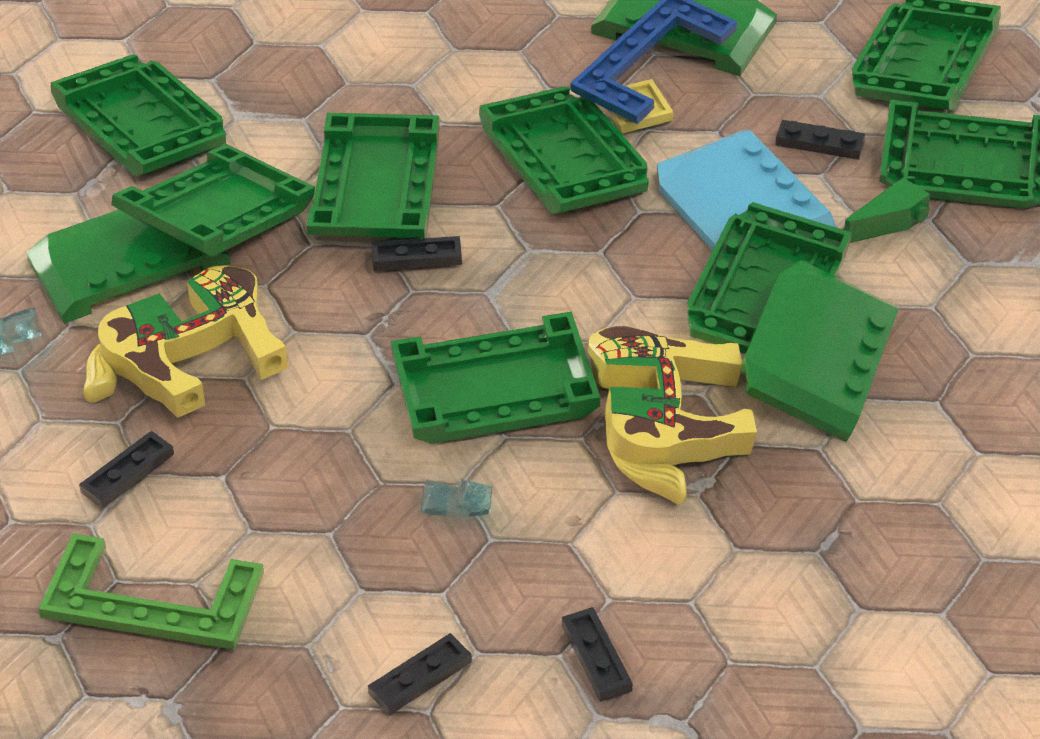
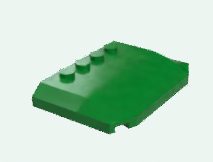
M610 0L591 25V34L616 41L620 33L624 34L660 0ZM692 0L737 21V30L720 45L676 24L656 43L715 60V69L741 76L776 24L777 14L758 0Z
M906 0L901 5L894 3L889 6L852 67V79L856 96L886 101L917 102L919 106L954 111L997 32L1001 17V6L960 0Z
M132 54L50 82L51 93L57 106L134 176L148 173L226 144V132L223 129L222 116L158 62L151 60L145 64L138 61L137 55Z
M564 86L480 105L479 117L484 132L551 214L648 191L647 162L595 103L581 96L577 98L571 95L570 88Z
M890 100L879 182L890 187L900 179L905 178L930 193V198L1022 209L1040 205V115H1033L1032 122L919 111L917 102Z
M754 202L749 204L748 209L742 214L738 215L735 213L728 219L687 302L690 337L715 345L738 343L740 353L745 354L778 275L802 260L837 277L845 259L852 232Z
M120 210L49 233L26 252L29 264L64 324L92 314V304L200 266L203 272L210 267L230 265V257L227 251L210 257Z
M802 260L781 272L775 280L742 360V374H746L747 379L746 394L847 442L861 415L897 315L898 307Z

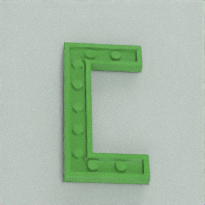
M72 534L39 607L41 618L235 650L263 577L264 569L263 564L231 559L211 610L87 590L106 548L104 538Z

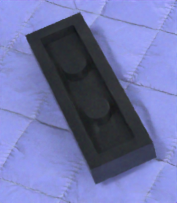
M782 119L776 136L775 146L859 160L865 141V133Z
M460 236L371 242L373 271L462 265Z
M150 431L79 484L80 491L103 509L174 455L173 446L153 431Z
M594 607L563 616L562 627L600 702L632 692L633 683Z
M449 633L369 684L368 694L390 716L472 663V654Z

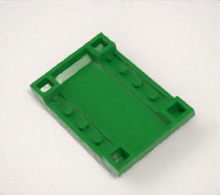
M327 112L324 126L325 140L313 206H310L308 215L307 235L426 238L439 145V115Z
M224 144L208 151L207 162L142 191L134 186H130L112 194L111 205L170 237L213 257L304 212L314 198L315 187L228 144Z
M572 311L542 316V325L424 345L421 336L391 341V351L413 436L415 439L429 444L585 418L600 407V394Z

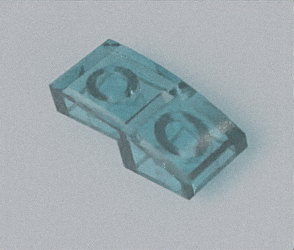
M35 307L0 319V355L14 352L13 343L41 337Z
M463 479L460 480L458 487L426 480L423 488L421 512L452 517L488 515L491 506L492 486Z

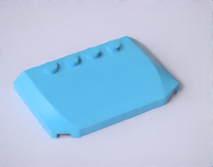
M750 130L739 131L657 163L660 194L712 251L728 219L735 213L740 215L748 209V205L752 202L837 228L831 212Z

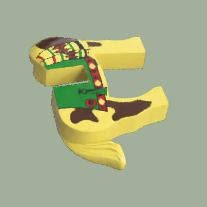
M221 265L207 268L188 280L187 287L190 304L197 311L198 315L185 321L179 319L160 293L118 308L107 314L98 328L100 344L94 348L87 361V378L83 389L85 400L94 403L111 396L116 387L117 374L136 384L144 394L163 403L179 418L206 404L201 381L197 377L180 371L172 363L204 353L233 337L239 339L260 380L287 369L286 346L281 340L271 334L265 319L258 310V282L255 274L246 269Z
M628 326L607 327L590 337L588 353L592 358L590 368L594 380L601 387L609 389L605 406L607 446L616 466L632 481L646 490L669 499L675 504H681L687 497L684 472L673 465L687 462H706L723 456L751 454L757 434L752 409H742L729 415L717 417L699 416L680 410L682 398L680 379L737 387L742 363L738 343L715 345L694 340H680Z

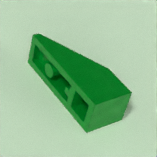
M905 178L900 179L845 219L844 230L852 232L850 243L909 230L918 222L924 221L930 211V193Z

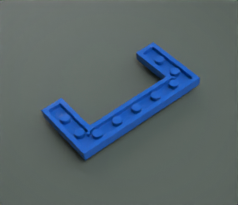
M660 0L570 83L571 92L638 124L654 109V100L616 82V80L676 24L721 45L737 30V21L692 0Z

